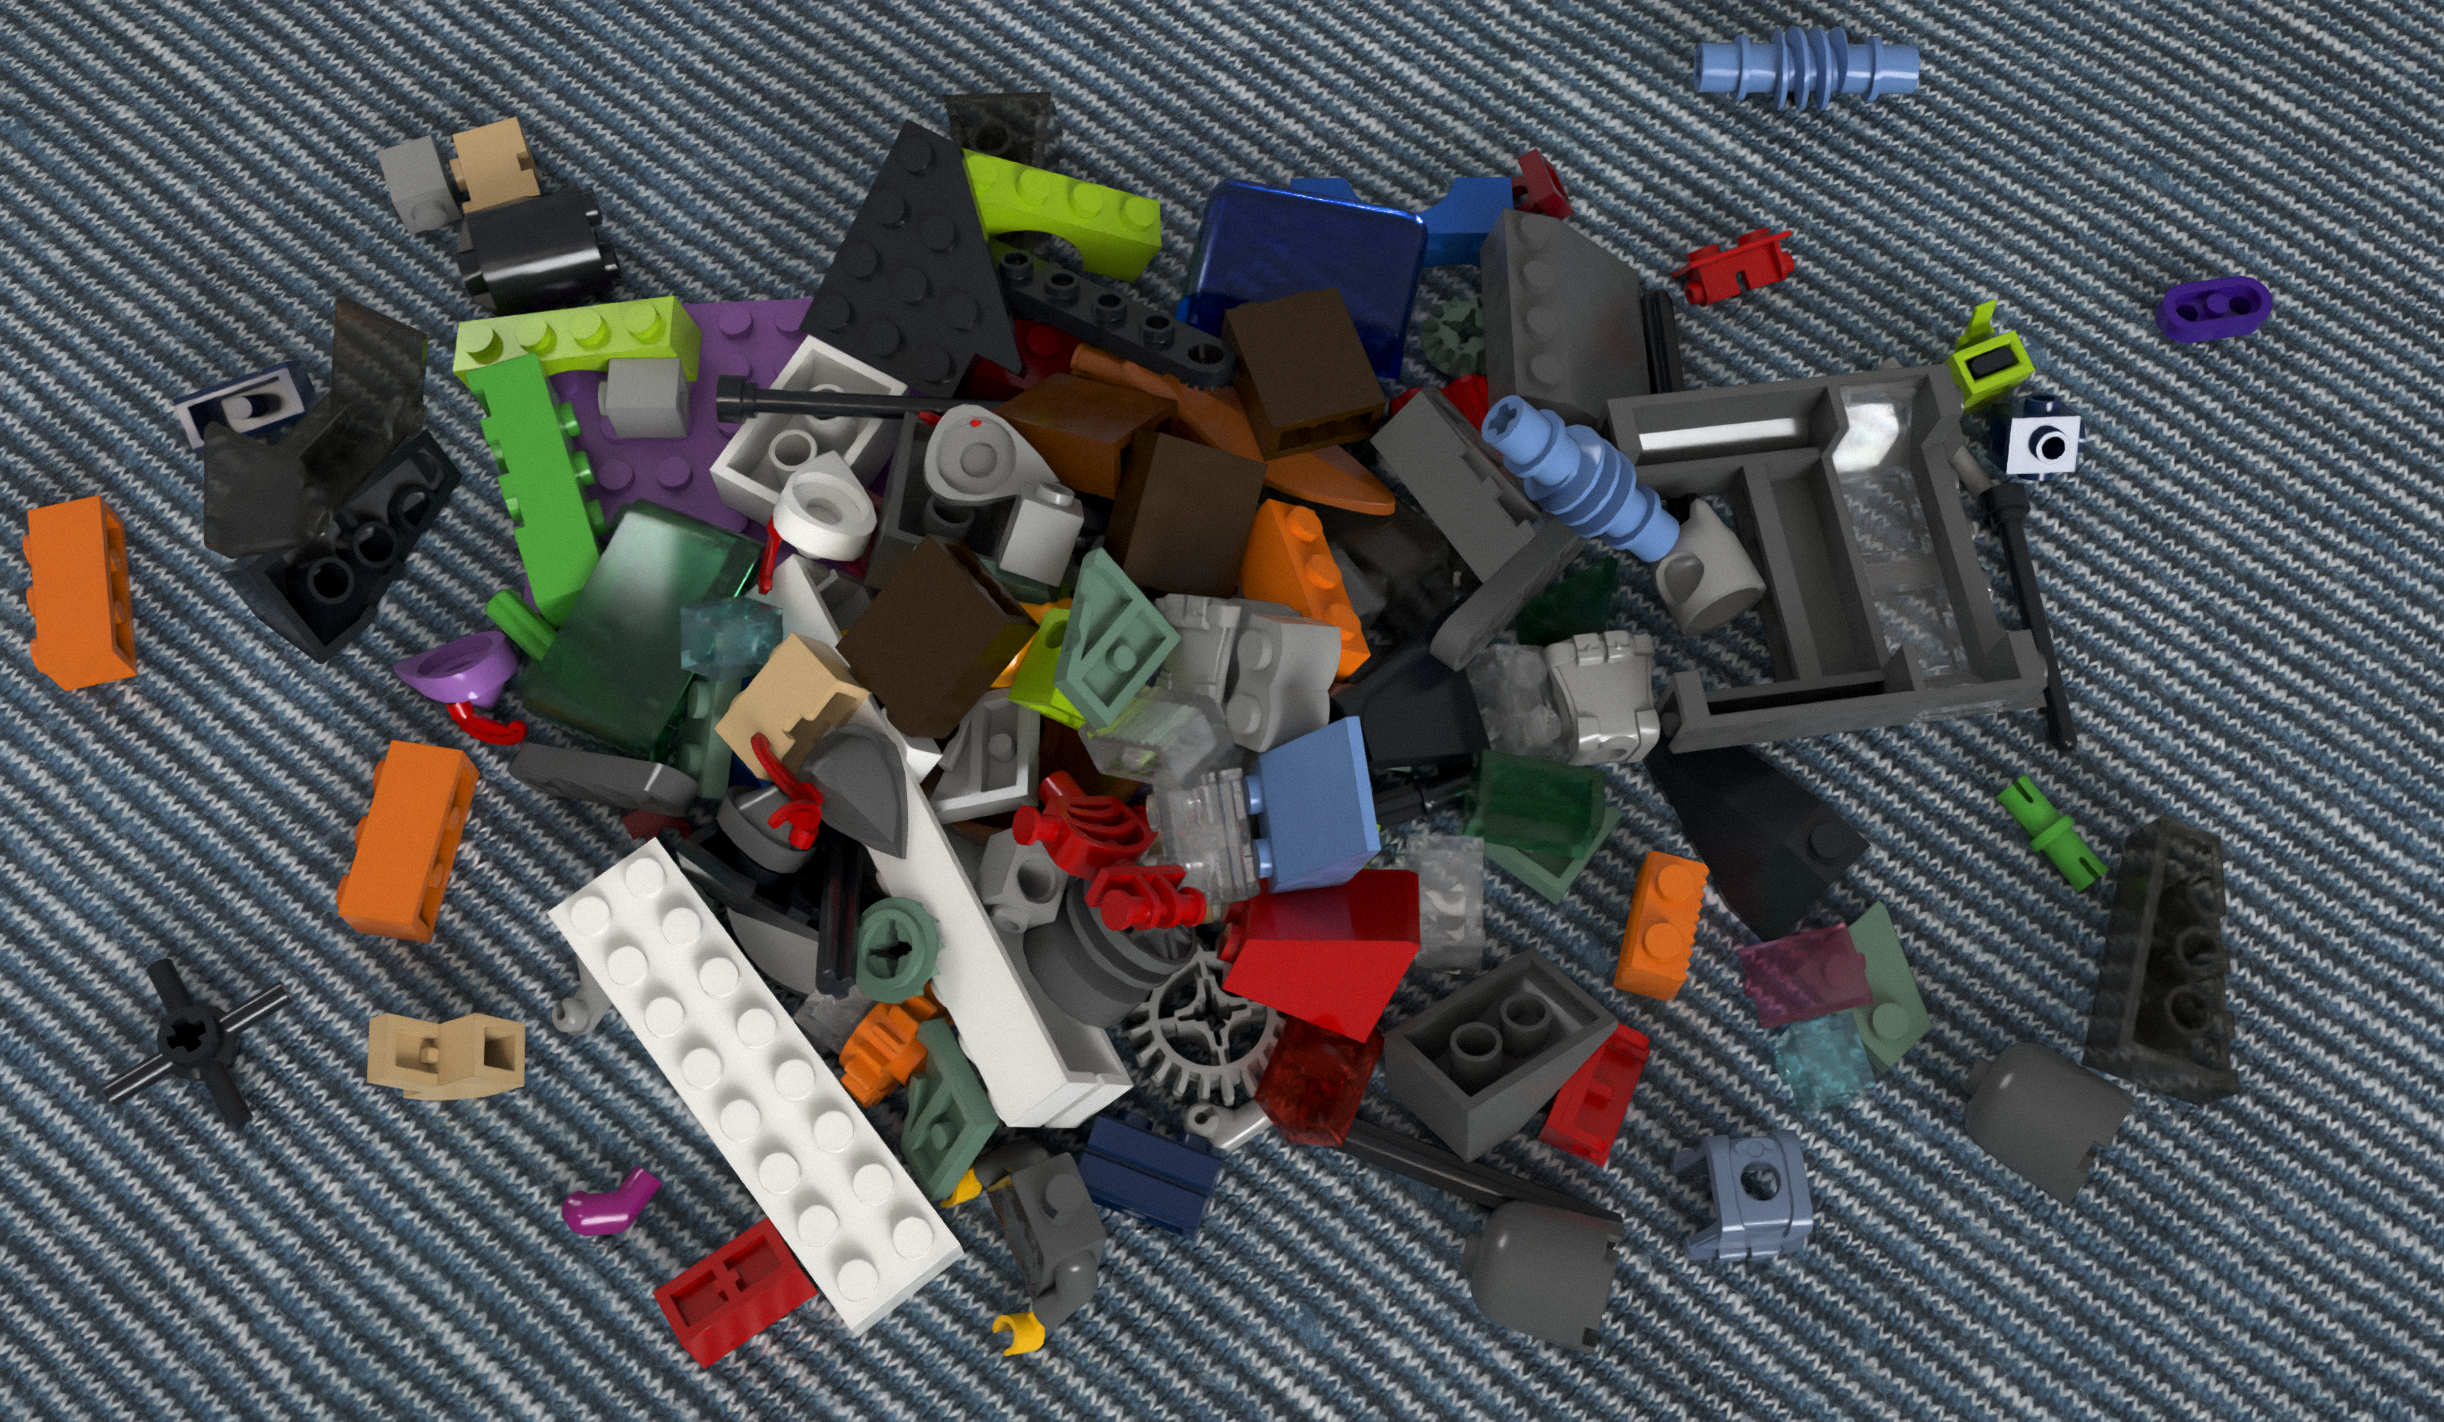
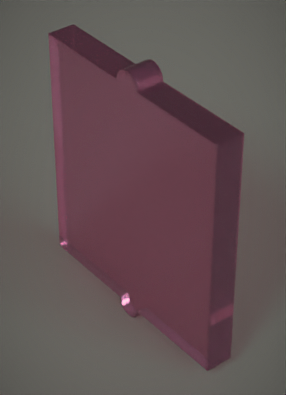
M1846 923L1738 949L1740 961L1747 979L1743 982L1744 994L1748 998H1753L1762 1029L1874 1003L1873 995L1864 973V969L1867 967L1865 955L1856 952Z

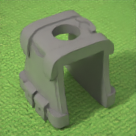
M1168 594L1164 598H1156L1155 608L1182 637L1162 662L1160 677L1156 678L1155 700L1158 706L1167 711L1203 714L1210 718L1226 720L1227 705L1233 689L1240 678L1237 646L1251 613L1301 617V611L1293 610L1289 604L1236 598L1226 600L1223 598L1187 594Z
M1627 630L1606 631L1600 635H1597L1596 632L1573 635L1570 639L1545 647L1542 652L1546 667L1527 673L1524 676L1528 697H1532L1533 701L1548 707L1544 724L1552 746V758L1556 769L1570 770L1585 765L1612 762L1624 764L1641 761L1656 745L1660 734L1659 717L1656 709H1654L1652 696V658L1655 656L1651 635L1629 634Z

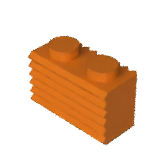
M1658 851L1648 852V856H1646V860H1644V864H1642L1637 874L1613 983L1614 987L1666 1002L1676 996L1688 978L1686 971L1691 965L1688 960L1693 954L1691 950L1695 943L1693 937L1698 930L1696 924L1701 918L1698 913L1703 907L1701 904L1705 896L1703 890L1708 883L1706 877L1710 872L1706 864Z

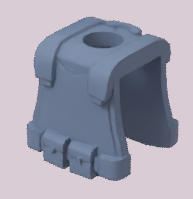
M1795 1130L1768 1131L1767 1136L1735 1139H1729V1135L1702 1137L1703 1145L1699 1146V1149L1696 1151L1682 1150L1670 1160L1671 1176L1709 1174L1717 1221L1708 1228L1682 1240L1683 1252L1689 1260L1702 1261L1712 1258L1713 1263L1739 1262L1742 1259H1746V1261L1769 1259L1777 1256L1778 1253L1796 1252L1804 1245L1805 1236L1813 1230V1213L1799 1137ZM1771 1170L1777 1181V1190L1774 1197L1766 1201L1751 1198L1742 1187V1172Z

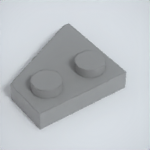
M1012 686L986 691L960 721L958 733L948 742L943 756L938 762L944 773L930 801L928 800L940 825L1014 811L1023 805L1038 806L1040 713L1008 700Z

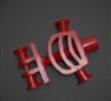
M1058 771L1045 778L1038 788L1037 795L1046 806L1042 814L1039 813L1036 807L1030 805H1023L1017 810L1012 824L1015 841L1019 845L1025 846L1032 845L1036 840L1041 841L1050 858L1058 867L1070 875L1092 881L1093 884L1084 900L1090 908L1100 907L1102 920L1110 930H1125L1130 925L1136 930H1150L1154 927L1170 929L1179 923L1185 927H1193L1203 921L1207 909L1203 893L1196 887H1183L1177 891L1186 875V871L1181 865L1140 866L1160 830L1158 815L1150 806L1138 805L1130 809L1116 796H1087L1068 772Z

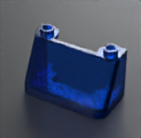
M1242 179L1224 180L1211 190L1207 199L1178 304L1176 320L1220 339L1225 310L1236 308L1246 302L1255 301L1261 303L1290 297L1303 290L1318 291L1338 287L1375 376L1399 380L1417 308L1429 241L1428 229L1425 222L1417 214L1404 209Z

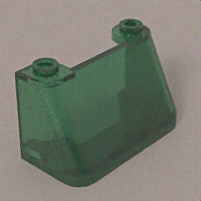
M640 497L632 505L623 503L615 513L609 527V535L613 536L542 661L534 659L528 665L520 680L518 690L525 694L523 706L528 713L614 756L666 765L674 752L673 749L667 747L674 731L673 728L668 726L671 725L680 730L685 721L683 711L687 706L689 689L692 682L697 681L700 667L708 668L738 612L744 614L746 608L741 597L746 594L744 593L746 590L750 591L758 584L760 565L766 545L744 534Z

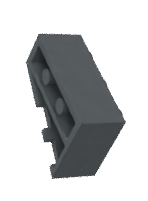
M1433 383L1421 389L1369 440L1378 451L1376 458L1382 467L1393 477L1404 483L1422 509L1431 517L1483 584L1554 517V514L1545 512L1537 500L1531 501L1524 491L1523 478L1516 477L1504 466L1503 456L1484 441L1482 434Z

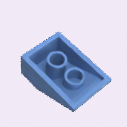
M1359 716L1345 717L1259 755L1250 769L1251 775L1243 777V794L1246 810L1249 815L1257 814L1261 839L1253 840L1254 867L1258 878L1267 877L1269 894L1345 885L1381 851Z

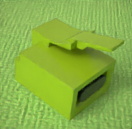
M1995 299L1975 306L1964 335L1957 338L1954 353L1944 362L1948 363L1954 385H1958L1963 393L1964 411L1962 417L1983 410L1985 407L1988 408L1992 406V403L2002 402L2035 371L2015 330L1992 338L1995 330L1992 324L1990 325V320L1997 304Z

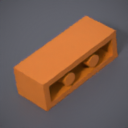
M100 495L27 510L29 534L23 536L22 543L25 557L32 568L33 585L27 587L26 598L36 623L37 638H33L30 641V653L35 667L40 673L48 675L64 691L137 676L124 521Z
M1268 498L1254 514L1238 574V581L1244 597L1247 600L1289 604L1293 610L1301 611V617H1311L1340 627L1341 656L1333 683H1343L1371 654L1361 631L1360 620L1352 608L1341 580L1340 569L1334 562L1323 534L1322 523L1314 510Z
M391 740L386 759L378 762L373 775V791L375 794L368 816L361 818L355 833V848L357 852L350 874L347 873L342 877L336 896L337 914L358 933L430 944L480 776V771L463 750Z

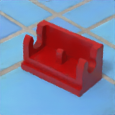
M1618 1023V1028L1556 1092L1537 1139L1603 1168L1651 1052L1647 1048L1650 1039L1644 1034Z
M767 1217L654 1291L653 1295L681 1346L703 1369H706L818 1294V1291L796 1260L793 1250L769 1217Z

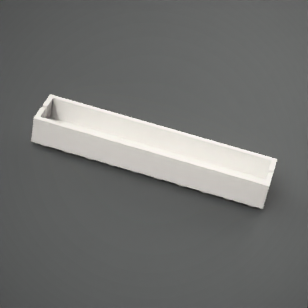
M792 554L773 570L772 590L766 596L759 594L757 584L741 597V600L752 619L750 629L753 635L766 647L769 655L793 631L828 644L850 667L849 663L835 648L842 639L840 631L851 628L875 598L869 586L864 585V579L834 568L829 572L826 565ZM871 693L846 725L856 723L873 728L879 733L887 735L897 745ZM831 725L820 739L836 730V728ZM897 745L906 776L908 801L906 859H900L864 845L878 869L876 872L877 882L887 896L903 897L923 903V908L927 913L940 920L936 926L937 937L946 947L938 952L935 966L941 974L931 978V989L940 1003L948 1008L960 1032L958 1035L960 1047L964 1054L976 1064L988 1088L987 1098L997 1116L1005 1121L1007 1127H1040L1044 1124L1046 1128H1077L1131 1089L1134 1084L1105 1030L1085 1025L1066 1014L1044 993L1029 969L1023 951L1024 933H1010L992 925L973 888L986 847L967 841L949 831L943 825H940L909 763L905 761Z

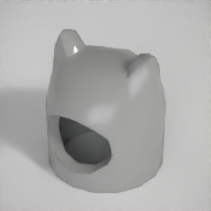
M1696 498L1690 504L1689 519L1679 526V536L1674 547L1666 556L1658 561L1648 562L1652 583L1683 636L1704 634L1727 624L1753 607L1763 597L1767 589L1736 534L1722 522L1708 503L1699 498Z

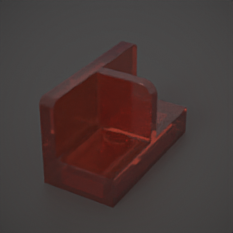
M1289 1015L1254 1094L1256 1103L1288 1143L1342 1147L1384 1046V1036L1375 1025L1364 1044Z

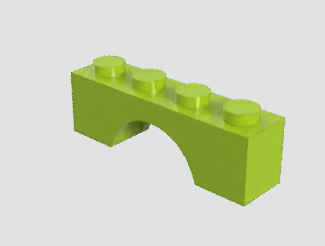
M962 148L989 237L992 238L1006 232L1022 230L1054 234L1069 241L1079 250L1083 259L1084 271L1134 283L1162 248L1160 201Z
M675 296L459 322L452 372L470 389L465 372L532 352L537 353L548 377L572 370H594L608 373L610 358L680 357L689 382L698 381L702 332Z

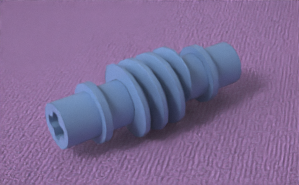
M1775 26L1770 43H1750L1747 35H1737L1733 43L1700 42L1694 59V87L1696 92L1730 93L1734 101H1743L1747 93H1772L1776 110L1784 108L1788 92H1793L1795 107L1798 111L1805 109L1809 93L1815 92L1817 109L1825 111L1831 92L1836 94H1860L1864 102H1874L1879 94H1912L1917 86L1919 77V50L1916 45L1883 44L1879 36H1868L1864 44H1848L1845 30L1840 26L1833 27L1828 34H1826L1824 28L1813 26L1806 35L1803 29L1798 26H1791L1785 35L1780 27Z
M1517 395L1502 398L1489 410L1481 428L1482 438L1487 444L1503 455L1504 466L1510 473L1516 477L1523 478L1524 491L1531 501L1537 500L1542 509L1547 513L1554 514L1561 524L1569 526L1580 537L1591 538L1599 535L1602 541L1610 548L1616 550L1628 549L1645 562L1658 561L1666 556L1674 547L1679 536V522L1661 507L1660 496L1654 489L1646 484H1636L1637 476L1634 463L1623 452L1617 451L1608 440L1601 438L1594 429L1580 424L1565 427L1564 420L1556 412L1548 409L1536 410Z

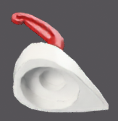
M835 450L814 458L790 475L766 526L769 536L759 570V594L766 596L772 590L773 569L781 540H785L796 547L799 554L808 559L826 558L836 561H854L863 555L877 523L875 510L864 488Z

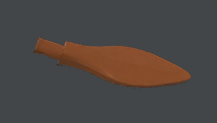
M1081 342L1075 349L1070 368H1074L1070 372L1071 376L1178 400V432L1190 438L1194 443L1268 464L1263 485L1298 498L1373 515H1390L1395 512V497L1393 493L1339 445L1264 461L1235 388L1225 386V388L1220 389L1216 386L1215 391H1210L1209 387H1204V391H1198L1199 386L1197 385L1193 389L1188 388V383L1183 385L1180 383V379L1168 373L1161 376L1111 352L1091 346L1089 343Z

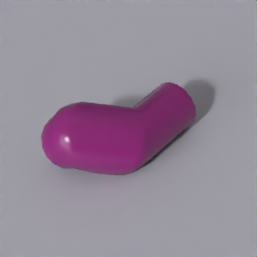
M636 1165L616 1192L587 1194L585 1191H576L570 1194L562 1204V1218L573 1232L583 1236L621 1233L631 1226L661 1187L662 1183L646 1170Z

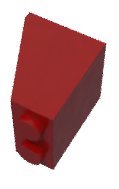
M1253 868L1242 890L1236 887L1232 888L1221 913L1220 922L1228 925L1222 935L1216 955L1218 960L1224 962L1221 989L1365 1044L1420 948L1419 874L1407 869H1361L1345 885L1269 894L1267 877L1258 878L1255 868Z

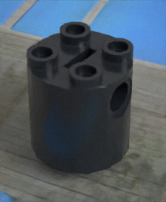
M575 181L551 193L523 196L466 213L455 256L470 296L496 316L504 317L547 311L564 306L584 296L614 291L613 281L622 279V271L612 242L601 244L595 226L602 224L603 216L593 188L581 190L579 184Z

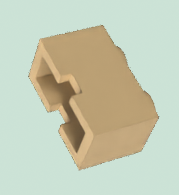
M517 116L452 135L458 158L449 160L459 190L461 192L468 190L471 201L462 203L464 214L523 196L541 195L538 185L541 183L530 146Z
M792 631L785 641L772 650L768 657V662L749 686L732 700L728 712L714 729L757 778L774 782L759 762L750 742L751 737L755 733H762L770 742L771 746L769 749L799 781V768L806 755L819 742L824 733L831 725L836 729L845 726L872 692H869L849 674V666L828 644Z

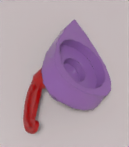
M487 631L469 635L392 665L395 673L402 681L415 688L424 696L443 702L451 719L455 720L458 726L472 737L489 744L505 746L516 745L526 737L528 733L527 726L519 719L513 720L508 726L474 713V708L490 711L498 706L504 682L518 669L521 662L518 652L511 646L506 635L502 632Z

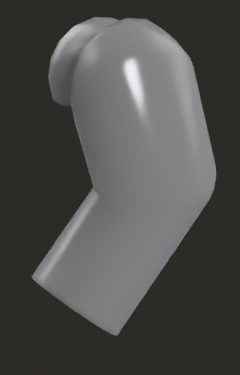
M575 953L581 987L572 998L566 997L562 1003H556L552 1011V1021L559 1031L568 1032L576 1037L593 1031L613 1003Z
M1261 1093L1237 1110L1209 1102L1195 1103L1186 1111L1183 1119V1128L1186 1133L1199 1136L1211 1142L1216 1149L1232 1151L1280 1119L1267 1098Z

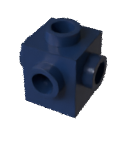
M2029 394L2025 396L2024 402L1992 403L1987 459L2006 475L2017 474L2022 479L2032 481L2050 480L2053 478V473L2075 472L2077 453L2083 450L2086 436L2081 415L2061 402V397L2052 394Z

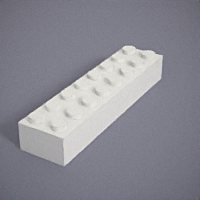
M656 837L547 912L846 1325L857 1337L964 1255L961 1244Z

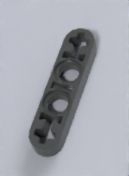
M1554 516L1537 535L1491 576L1443 623L1432 640L1429 653L1455 672L1461 670L1578 556L1589 538L1576 535L1569 526L1561 524Z
M523 743L508 770L510 775L519 782L545 794L674 817H685L700 789L699 784L694 779L664 764L535 743Z

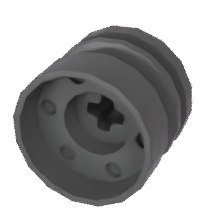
M1079 877L1067 891V894L1062 896L1055 921L1024 932L1023 951L1032 975L1044 993L1063 1012L1085 1025L1104 1029L1119 1024L1146 1000L1153 988L1163 986L1174 972L1180 971L1191 961L1197 951L1196 930L1194 926L1185 927L1180 923L1170 929L1154 927L1150 930H1136L1130 925L1125 930H1110L1102 920L1100 907L1090 908L1084 900L1093 882Z

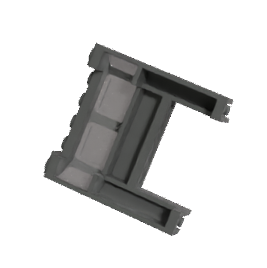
M1948 363L1606 399L1594 430L1601 438L1608 440L1617 451L1623 452L1634 463L1637 476L1636 484L1649 485L1660 496V500L1682 498L1686 493H1697V496L1727 493L1740 543L1767 587L1763 597L1756 604L1777 683L1704 691L1699 670L1675 672L1654 705V709H1656L1659 717V723L1663 725L1666 737H1673L1668 745L1673 754L2047 707L2043 690L2048 686L2046 659L2043 653L2037 650L2031 629L2006 632L2003 623L1996 618L1990 598V577L1987 570L1980 566L1974 546V524L1971 518L1964 514L1958 494V472L1953 464H1949L1965 439L1959 423L1964 411V397L1961 388L1956 384L1954 385Z

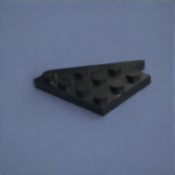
M906 119L799 329L929 397L961 398L981 358L1022 379H1025L1028 369L964 151L957 143Z

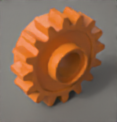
M930 980L924 985V995L910 997L904 1000L902 1004L879 1002L862 1020L843 1047L839 1056V1064L844 1068L846 1074L840 1079V1084L864 1108L867 1109L871 1104L874 1107L877 1106L885 1095L890 1097L900 1083L908 1087L912 1074L925 1072L928 1050L925 1045L917 1040V1032L921 1022L944 1018L949 1027L954 1023L948 1008L941 1004L934 995Z

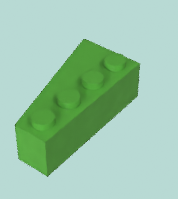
M536 352L465 372L471 393L476 396L487 418L480 419L486 443L491 447L500 472L505 474L498 476L497 479L509 513L515 524L521 523L522 527L515 528L513 531L535 603L545 620L552 628H556L621 608L615 586L625 583L624 576L614 549L607 551L604 549L601 535L610 533V527L600 499L591 501L587 486L595 484L596 478L586 450H576L573 437L583 433L572 401L561 403Z

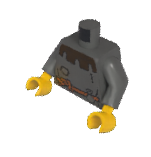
M1018 1139L976 1157L954 1189L952 1197L940 1202V1205L943 1207H951L976 1198L980 1194L982 1186L987 1188V1196L1033 1302V1311L1001 1315L993 1323V1333L1013 1330V1344L1003 1352L1004 1356L1034 1352L1040 1349L1045 1339V1328L1049 1330L1054 1329L1093 1298L1098 1288L1097 1271L1107 1240L1105 1229L1071 1154L1066 1152L1052 1158L1047 1149L1034 1141Z

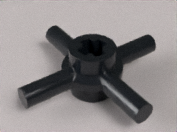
M161 959L152 963L146 972L169 1014L160 1025L157 1033L158 1052L104 1083L102 1088L105 1095L114 1106H118L170 1074H173L186 1081H203L228 1129H235L245 1125L252 1119L253 1115L229 1071L239 1056V1034L293 1003L294 1000L291 993L282 981H278L225 1012L212 1005H195L171 959ZM198 1040L202 1043L200 1046L196 1043Z

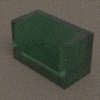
M1483 749L1466 785L1462 838L1583 860L1603 825L1606 771Z

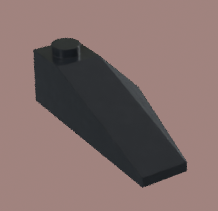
M428 429L421 430L266 536L220 573L261 622L315 662L324 664L370 626L379 611L376 607L392 581H397L407 566L404 562L421 534L428 532L462 475Z
M1660 725L1659 739L1642 761L1665 802L1673 806L1689 834L1687 840L1696 856L1701 855L1717 883L1715 890L1725 907L1772 949L1855 867L1871 845L1823 801L1742 746L1673 754L1668 748L1673 737H1666L1663 725Z
M716 818L680 843L677 855L684 876L701 887L708 897L723 903L736 913L818 942L825 854L819 849L815 851L808 864L795 873H778L766 869L737 847L722 830ZM863 881L861 883L860 916L871 905L885 899L884 896ZM899 941L898 945L889 947V951H880V956H886L889 959L898 961L899 957L908 955V951H912V946L908 945L907 942Z

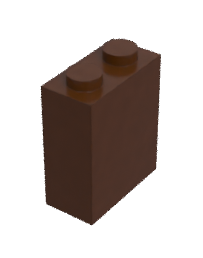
M1059 372L1052 374L990 411L1003 418L1040 454L1061 485L1113 500L1116 498L1134 428L1178 437V400Z

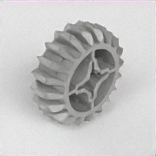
M1222 935L1217 937L1215 941V951H1204V942L1200 937L1196 936L1197 951L1191 961L1180 971L1174 972L1163 986L1153 988L1146 1000L1128 1015L1129 1019L1140 1023L1128 1030L1129 1043L1137 1046L1146 1045L1136 1054L1138 1066L1143 1068L1158 1064L1151 1075V1082L1156 1087L1165 1085L1174 1077L1176 1081L1172 1094L1173 1098L1178 1101H1182L1186 1097L1189 1088L1193 1087L1198 1089L1197 1103L1210 1102V1091L1221 1090V1100L1224 1106H1232L1234 1104V1087L1237 1085L1241 1086L1249 1098H1253L1258 1095L1259 1091L1254 1075L1257 1074L1265 1081L1273 1083L1277 1080L1279 1071L1270 1059L1288 1062L1292 1056V1048L1282 1041L1297 1037L1298 1024L1291 1019L1285 1018L1290 1016L1289 1014L1255 1001L1250 1002L1245 997H1230L1219 989L1215 978L1222 979L1224 962L1218 960L1216 955ZM1195 981V1000L1185 1008L1174 1010V1017L1160 1019L1163 1009L1172 995L1186 984ZM1206 997L1210 1000L1212 1011H1215L1218 1020L1222 1021V1029L1219 1030V1046L1216 1045L1214 1032L1210 1031L1208 1023L1203 1021V1013H1206ZM1265 1022L1264 1032L1256 1046L1244 1057L1231 1063L1229 1055L1230 1041L1236 1035L1249 1032L1250 1025ZM1177 1040L1178 1045L1194 1044L1201 1047L1209 1058L1210 1066L1197 1064L1183 1058L1171 1048L1167 1041Z

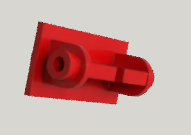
M1768 227L1752 231L1736 238L1738 247L1724 252L1720 251L1718 244L1693 251L1686 255L1689 264L1671 274L1672 278L1687 274L1690 283L1684 286L1685 297L1690 305L1699 304L1701 307H1707L1712 303L1740 294L1741 291L1735 276L1739 272H1741L1747 292L1775 282L1784 281L1787 274L1794 271V261L1788 251L1782 252L1779 242L1792 235L1791 229L1772 236Z

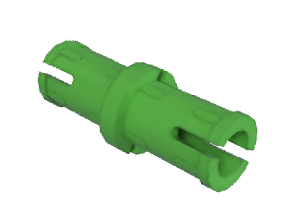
M2027 773L1995 797L2033 839L2028 843L2036 853L2042 850L2071 883L2076 893L2082 891L2109 870V867L2100 861L2071 826L2076 822L2068 813L2062 817L2030 780V776Z

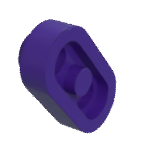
M2232 276L2184 283L2168 290L2156 308L2155 320L2164 335L2181 343H2194L2248 335L2255 332L2269 316L2273 308V300L2269 290L2261 282L2247 276ZM2230 308L2236 309L2241 315L2234 313Z

